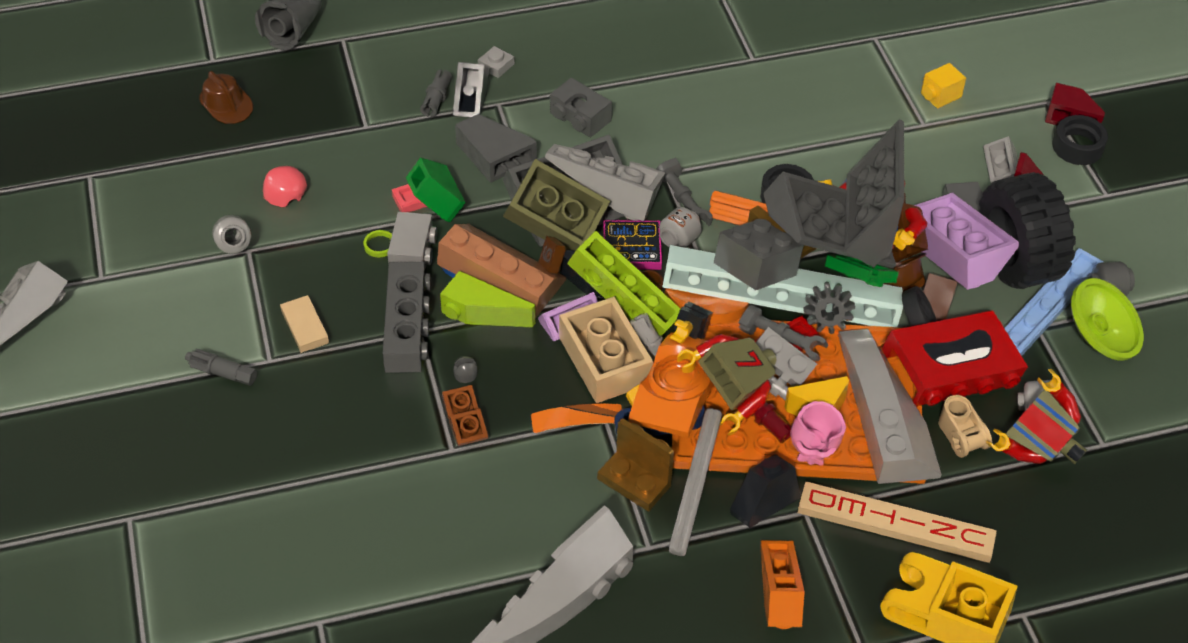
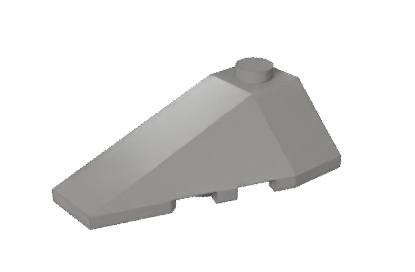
M554 144L546 152L545 156L547 160L579 184L610 200L609 206L633 221L645 220L652 208L665 172L640 163L630 161L629 166L615 163L614 157L605 156L604 158L595 159L591 158L590 153L587 151Z
M40 261L20 267L0 297V300L4 302L0 304V345L53 304L57 305L66 293L63 288L68 281Z

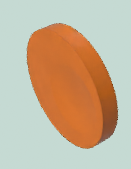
M665 288L664 294L679 308L684 307L686 303L690 302L713 312L709 324H726L737 321L749 306L747 302Z

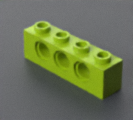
M597 231L575 251L567 264L605 299L615 297L629 321L643 313H647L658 335L662 336L677 320L680 308Z

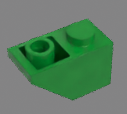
M420 157L406 176L414 196L446 222H451L466 203L447 165Z

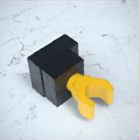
M686 303L679 310L674 324L676 331L671 335L670 339L681 344L688 336L695 339H704L713 312L693 303Z

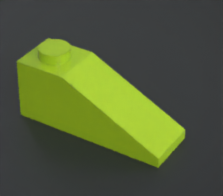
M458 271L440 293L442 313L450 319L458 320L465 324L533 327L536 324L535 304L461 271Z

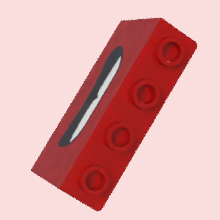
M993 310L891 330L882 347L886 358L898 356L917 389V394L913 399L916 406L926 404L932 406L953 395L966 397L976 393L986 394L994 389L1003 387L1005 389L1013 388L1020 383L1022 375L1028 368V365Z

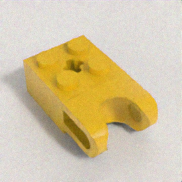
M910 552L904 556L900 564V576L905 583L917 590L907 591L897 588L889 590L880 604L882 614L886 619L944 643H998L1012 611L1017 585L953 561L949 565L915 552Z

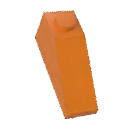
M761 540L764 605L768 627H777L779 629L802 627L805 591L794 542Z

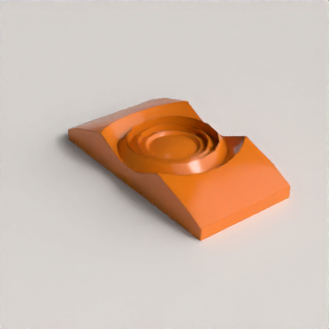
M671 332L659 345L653 366L648 376L639 385L628 421L641 427L689 438L713 383L698 363L699 360L696 361V367L692 372L683 373L682 367L690 363L691 360L684 359L681 362H677L679 352L685 349L693 352L696 351V346L707 340L688 336L681 344L670 339L671 335L674 334Z

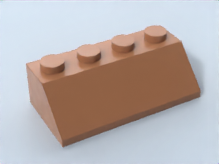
M454 224L438 245L437 264L454 274L461 271L535 304V319L566 281L565 276L559 273L548 272L538 261L470 224Z

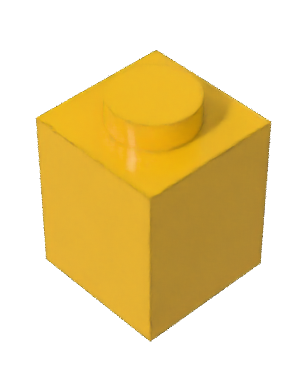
M947 63L925 74L921 94L938 109L962 98L966 77L952 64Z

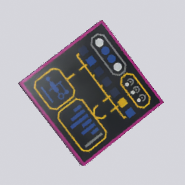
M603 220V238L638 270H661L660 221Z

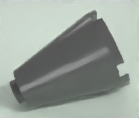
M269 0L264 2L255 14V24L259 34L262 37L266 36L271 41L269 44L274 48L280 50L291 49L299 43L320 11L321 0Z

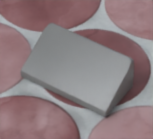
M1008 136L984 145L990 183L1014 177L1018 157L1010 137Z

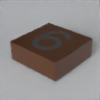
M546 236L538 263L548 272L558 274L566 246L557 238Z

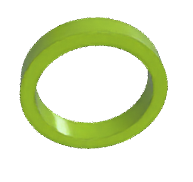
M376 230L366 235L363 244L367 254L379 258L388 256V249L374 251L367 244L372 238L377 236H384L391 240L392 233L385 230Z

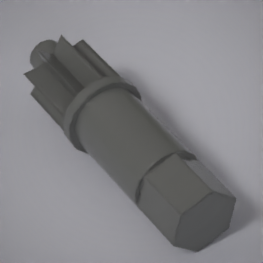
M197 348L195 351L192 350V352L186 353L185 360L189 361L188 364H190L191 368L252 386L256 380L257 371L255 369L221 358L217 354Z

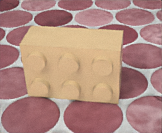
M615 297L559 315V338L596 403L627 393L648 376L653 366V360Z

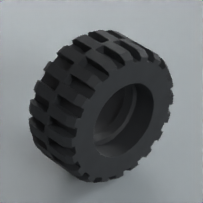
M1035 172L992 182L983 192L979 202L981 208L978 212L1019 242V247L998 274L1003 283L1016 289H1024L1061 279L1070 269L1071 261L1075 256V251L1073 250L1076 244V236H1073L1074 223L1069 215V206L1063 200L1064 195L1060 190L1056 189L1057 185L1052 180Z

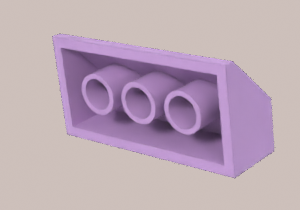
M954 193L914 205L921 208L923 216L927 221L925 230L928 250L922 253H926V257L967 290L993 281L1019 247V242Z

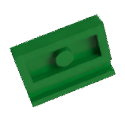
M827 255L825 267L877 287H883L884 283H896L899 271L878 264L873 268L858 259L848 256L836 255L834 257Z

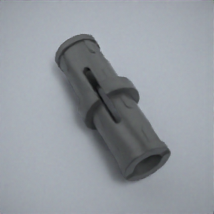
M442 69L438 70L432 84L426 89V98L420 107L421 113L426 117L429 114L431 117H434L437 114L440 103L447 97L446 90L452 80V75L447 70H444L443 74Z

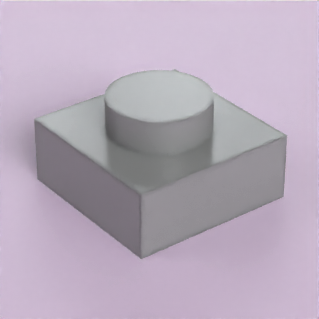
M495 46L478 59V64L489 66V73L497 78L515 64L514 56Z

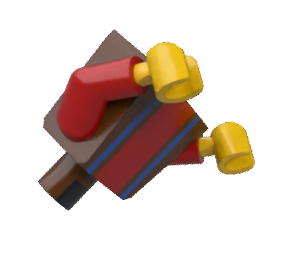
M905 193L892 249L895 262L928 250L925 230L927 221L920 207L906 204Z

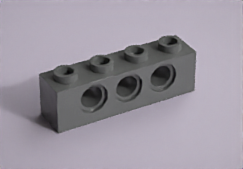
M389 262L383 341L385 373L422 372V360L428 359V344L423 342V337L429 336V320L424 319V314L430 313V296H425V291H431V274H425L424 262Z

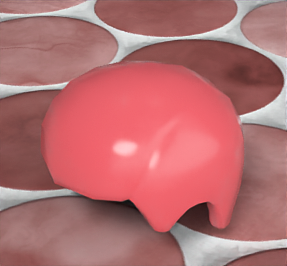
M279 166L271 169L266 174L263 183L264 199L271 205L287 207L288 203L293 199L300 201L307 190L305 176L297 168L291 166Z

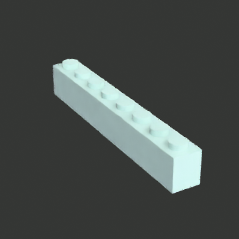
M670 245L663 288L804 313L803 307L809 305L805 301L806 295L815 296L813 287L817 286L823 291L825 290L824 283L829 282L831 290L837 284H841L842 292L850 291L852 295L849 301L855 303V309L849 312L853 314L854 318L852 321L847 322L869 326L898 327L903 310L902 287L883 284V287L866 284L865 281L798 269L797 275L759 290H754L714 264L715 253ZM826 304V312H832L833 304Z

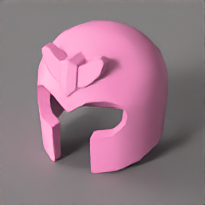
M823 401L811 402L805 405L794 419L790 434L792 444L800 453L797 457L798 461L822 466L824 465V458L833 454L840 446L846 425L842 414L833 405Z

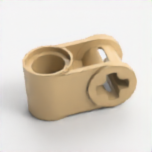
M960 395L948 397L944 402L938 424L951 443L956 455L963 458L970 451L979 448H990L986 441L992 443L990 431L985 423L981 421L971 402Z

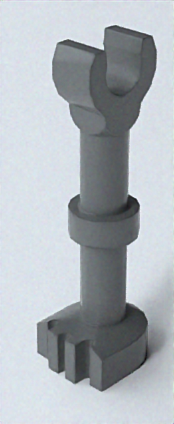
M676 157L661 163L656 170L665 172L662 182H668L674 191L675 199L682 203L685 208L697 213L700 220L705 221L710 226L712 214L697 206L691 197L690 189L687 186H683L678 179L679 175L682 174V167Z
M753 305L747 307L738 322L740 330L749 335H753L757 327L762 330H766L768 327L786 341L801 347L813 361L821 359L816 352L812 351L816 345L828 347V343L823 337L801 335L791 330L790 326L783 322L778 324L763 317L762 309Z

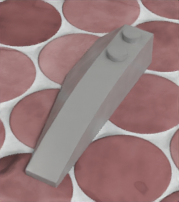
M869 329L839 331L838 337L877 483L941 478L942 474L927 424Z
M604 505L551 554L555 561L546 571L542 573L537 570L529 579L531 584L526 593L521 598L514 595L506 604L502 613V619L499 622L493 619L472 643H536L563 626L589 606L596 598H603L609 591L611 584L618 577H625L633 567V545L610 509Z

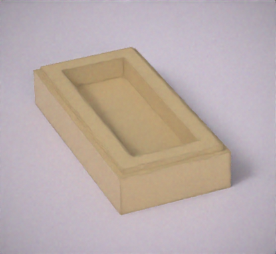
M308 295L280 304L282 314L301 353L329 343L328 335Z

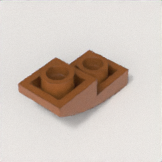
M472 385L443 391L442 399L457 445L461 446L488 439L482 412L478 408Z

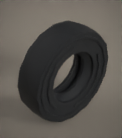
M912 287L902 293L903 307L911 326L937 321L929 300L919 287Z

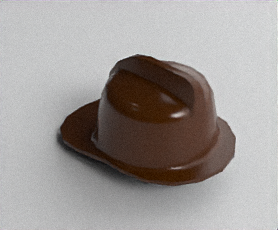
M213 71L208 73V78L203 83L202 92L199 97L201 104L219 122L236 124L246 120L253 111V103L249 96L239 87L235 78L229 74H215Z
M921 253L906 260L896 262V266L890 269L899 271L897 282L884 284L902 287L903 292L917 286L920 288L924 286L926 280L920 258L927 254Z

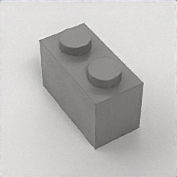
M397 213L387 253L388 263L424 262L425 269L426 265H431L433 249L430 247L431 243L436 244L437 227L433 226L432 214Z

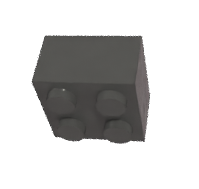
M756 219L720 232L714 264L754 290H759L796 276L804 245L797 243L788 233L772 226L769 221Z

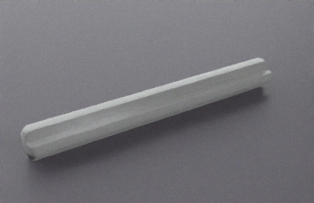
M708 408L705 410L669 545V552L673 555L685 556L722 418V412L716 409Z

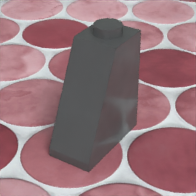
M480 114L455 124L456 144L490 183L504 177L508 169L537 159V146L533 138Z

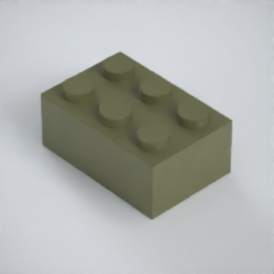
M535 159L503 217L544 240L546 236L557 238L566 246V250H577L596 230L610 200Z

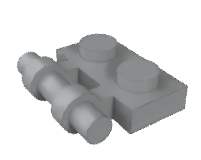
M769 327L756 341L761 351L770 349L776 356V364L773 368L779 378L777 379L773 376L770 379V393L775 397L779 395L786 400L787 388H789L786 384L789 383L792 387L802 385L817 363Z

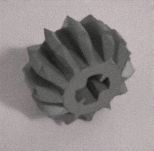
M825 282V290L821 291L819 287L814 286L813 292L815 296L806 295L805 301L809 305L803 307L804 314L810 315L807 318L809 325L817 323L816 329L818 332L823 331L825 326H828L829 333L833 334L835 331L834 326L838 325L841 330H844L846 326L843 320H853V314L849 311L855 309V303L849 301L852 297L850 291L842 292L841 284H837L831 290L829 282ZM826 304H833L832 312H826Z

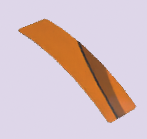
M608 403L580 404L535 412L531 414L533 432L539 433L550 429L584 424H615L614 418L622 410V406L620 404Z

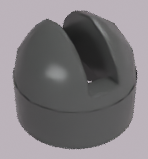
M469 356L458 358L453 366L454 377L462 383L474 381L478 375V367L474 359Z

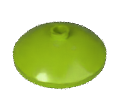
M1090 278L1078 284L1072 293L1071 311L1075 325L1084 340L1095 351L1114 360L1125 361L1137 355L1143 346L1144 333L1139 315L1130 300L1117 287L1102 279Z

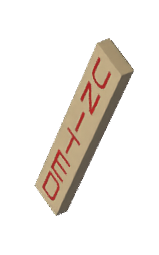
M806 481L797 512L990 563L997 532L994 529Z

